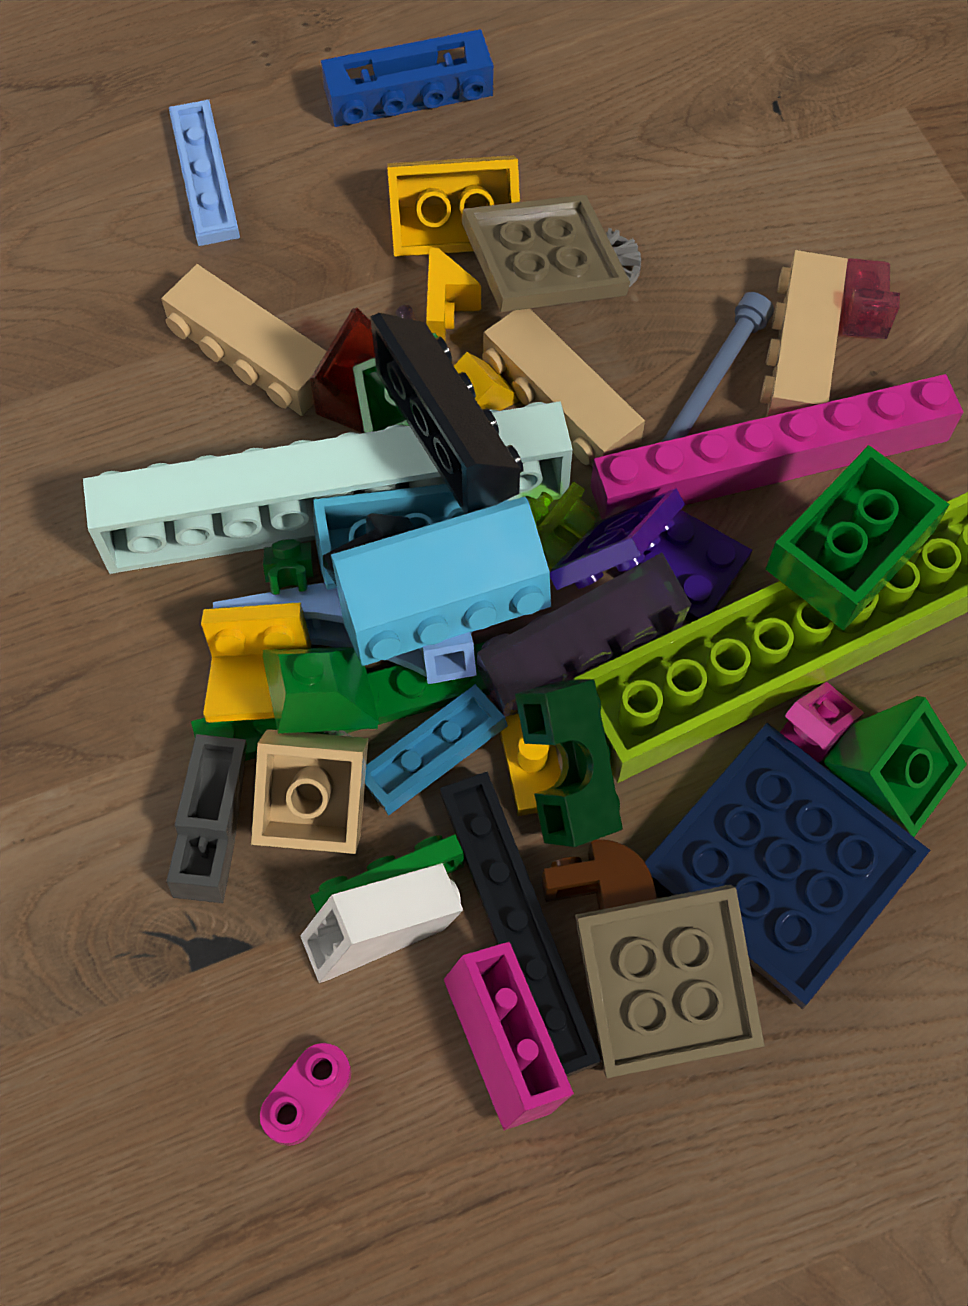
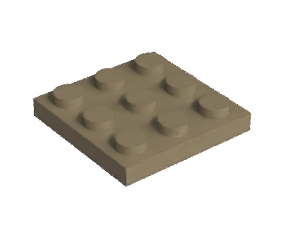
M587 195L463 209L462 225L500 312L627 296L630 281Z
M730 884L575 915L602 1067L606 1078L765 1046L735 886Z

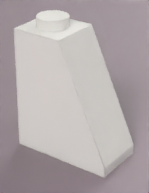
M441 863L332 894L300 935L318 982L321 983L444 931L463 911L460 904L459 889L455 882L449 879L445 867Z

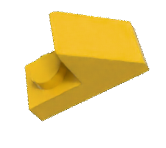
M429 248L426 324L432 334L436 333L438 337H442L445 341L446 329L454 330L455 311L481 310V285L439 248Z

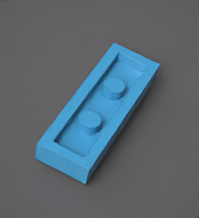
M475 684L366 765L365 787L389 816L508 726L506 718Z

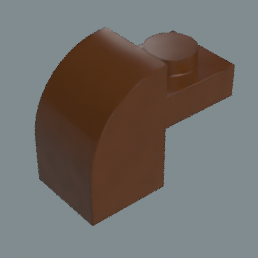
M605 839L591 841L588 850L589 861L582 862L580 857H566L552 862L551 868L543 870L542 887L545 902L596 894L599 910L657 899L652 876L645 862L632 849L615 841Z

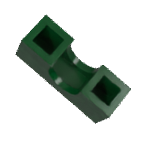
M560 680L515 693L524 743L555 745L562 757V772L558 781L551 788L535 793L544 843L577 847L623 830L619 811L620 800L615 790L610 764L611 753L606 743L600 712L601 701L596 691L595 680Z

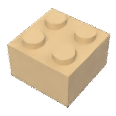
M267 729L257 745L251 845L356 854L362 828L368 738L304 732L278 734L277 730Z

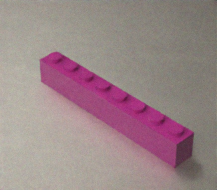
M944 374L597 457L593 461L590 487L602 520L677 488L685 505L849 466L868 445L883 456H890L947 442L963 414V409L947 375Z

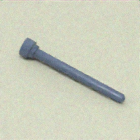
M756 292L744 294L735 308L736 325L662 442L687 436L749 335L765 328L774 314V306L768 298Z

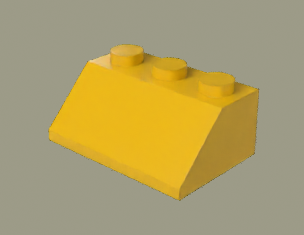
M514 155L387 163L394 257L429 254V248H439L444 253L474 251L462 225L463 209L520 202L518 159Z

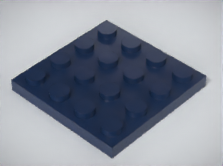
M766 723L650 855L645 864L651 873L654 886L667 897L730 884L735 886L750 966L803 1009L931 850L774 727Z

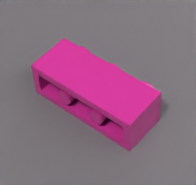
M510 942L462 955L443 980L503 1130L505 1131L552 1114L574 1093Z

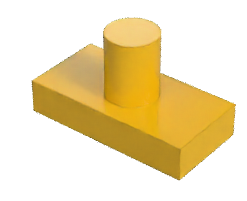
M519 714L505 716L508 726L500 732L517 815L538 813L535 793L551 788L561 775L555 745L525 744Z

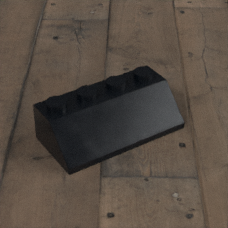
M384 313L370 316L376 373L464 514L497 505L518 495L520 491V473L524 470L522 460L512 445L505 446L501 440L499 427L492 412L488 408L482 410L475 400V390L465 372L458 374L454 368L451 352L442 337L435 338L426 323Z

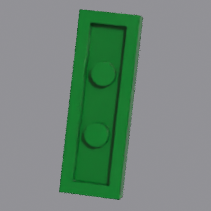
M441 835L429 837L419 842L414 847V852L398 859L393 855L379 858L366 867L367 872L348 879L347 876H338L327 880L318 887L319 892L310 895L316 913L320 911L332 894L443 863L447 874L463 868L464 854L456 835L445 839Z

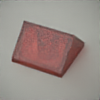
M358 308L351 310L312 374L310 382L317 415L358 432L365 433L353 367L375 358L371 320Z

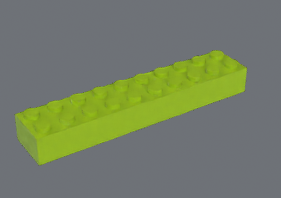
M968 492L947 502L950 505L934 533L844 631L781 581H778L575 677L574 679L595 680L596 691L601 701L600 712L606 743L611 753L610 764L612 774L617 783L967 613Z

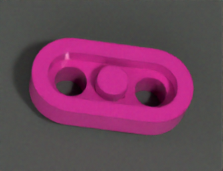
M319 1043L307 1048L264 1100L260 1110V1122L264 1132L274 1142L285 1146H292L306 1140L345 1092L351 1080V1066L340 1048L328 1043ZM322 1061L332 1064V1073L327 1079L318 1080L314 1078L313 1069L316 1064ZM292 1105L296 1107L297 1116L292 1123L288 1125L279 1123L278 1112L283 1106Z

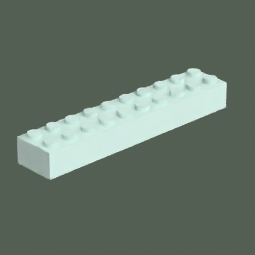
M561 401L547 404L535 402L522 408L504 411L490 410L498 424L501 440L505 446L512 445L517 450L524 468L523 472L520 473L519 494L509 498L508 501L525 496L529 504L568 498L573 449ZM393 425L384 430L361 434L349 432L341 434L336 438L318 441L299 440L287 446L268 449L250 448L242 453L219 457L206 455L194 461L175 464L156 463L144 469L126 472L107 471L99 476L83 478L88 531L109 574L263 549L264 547H272L273 543L285 539H295L300 542L315 540L313 499L446 484L411 427L405 425Z

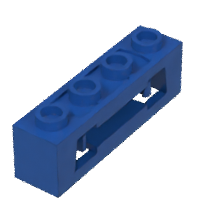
M481 29L321 60L324 90L335 127L493 96L494 66ZM464 47L463 58L452 60L449 52L443 55L445 62L437 63L438 51ZM372 64L374 75L369 76L368 70L362 69L360 78L350 79L346 70Z

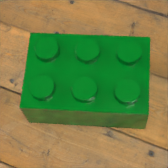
M868 445L775 542L765 570L844 631L929 539L950 504Z

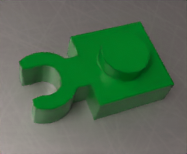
M285 539L273 543L272 547H264L263 569L266 583L270 582L273 595L280 594V589L289 585L298 586L299 592L307 590V578L314 577L311 542L300 543V541L295 539Z

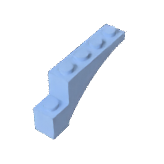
M325 582L308 585L307 590L299 592L298 587L280 590V594L277 595L267 592L213 602V609L301 602L311 645L353 647L344 626L337 588L327 589ZM471 632L387 659L425 676L428 684L476 676Z

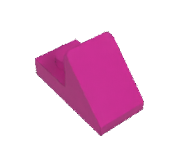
M825 682L794 703L785 715L788 722L781 729L780 733L819 763L839 742L849 727L862 717L864 712L828 682Z

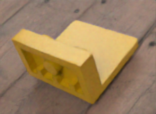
M301 602L203 609L201 625L212 655L203 711L206 722L275 718L262 657L263 650L311 648V640Z

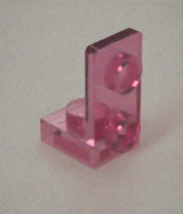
M850 258L847 262L844 284L843 335L887 339L900 308V293L890 292V264L883 261Z

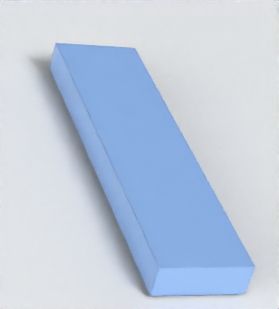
M204 100L169 107L198 246L239 239L240 234L210 101Z

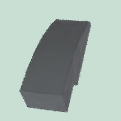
M196 734L175 821L177 839L166 881L173 898L214 903L224 902L241 803L247 749L245 739Z

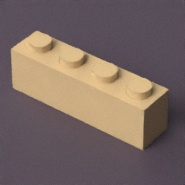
M795 250L790 268L782 267L777 293L785 294L784 303H776L772 321V329L779 330L778 339L771 338L766 365L774 366L772 376H765L760 399L761 403L768 404L766 417L829 402L848 258Z
M198 264L161 298L167 316L166 324L175 335L181 339L188 337L194 341L208 358L215 362L223 361L233 369L234 373L244 383L248 385L254 383L265 390L269 398L281 408L289 407L303 416L336 381L332 354Z
M530 308L514 310L483 332V361L487 362L499 375L501 374L517 394L520 402L528 405L535 402L547 404L561 401L573 453L581 463L585 465L590 464L593 467L594 458L635 449L641 445L645 420Z

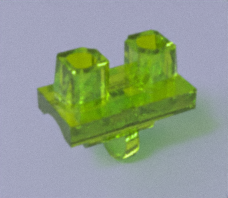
M574 481L551 511L548 509V506L553 501L550 494L542 492L537 499L525 496L530 504L549 569H552L573 547L556 535L560 529L564 527L581 539L595 525L599 517L589 505L580 500L585 489Z

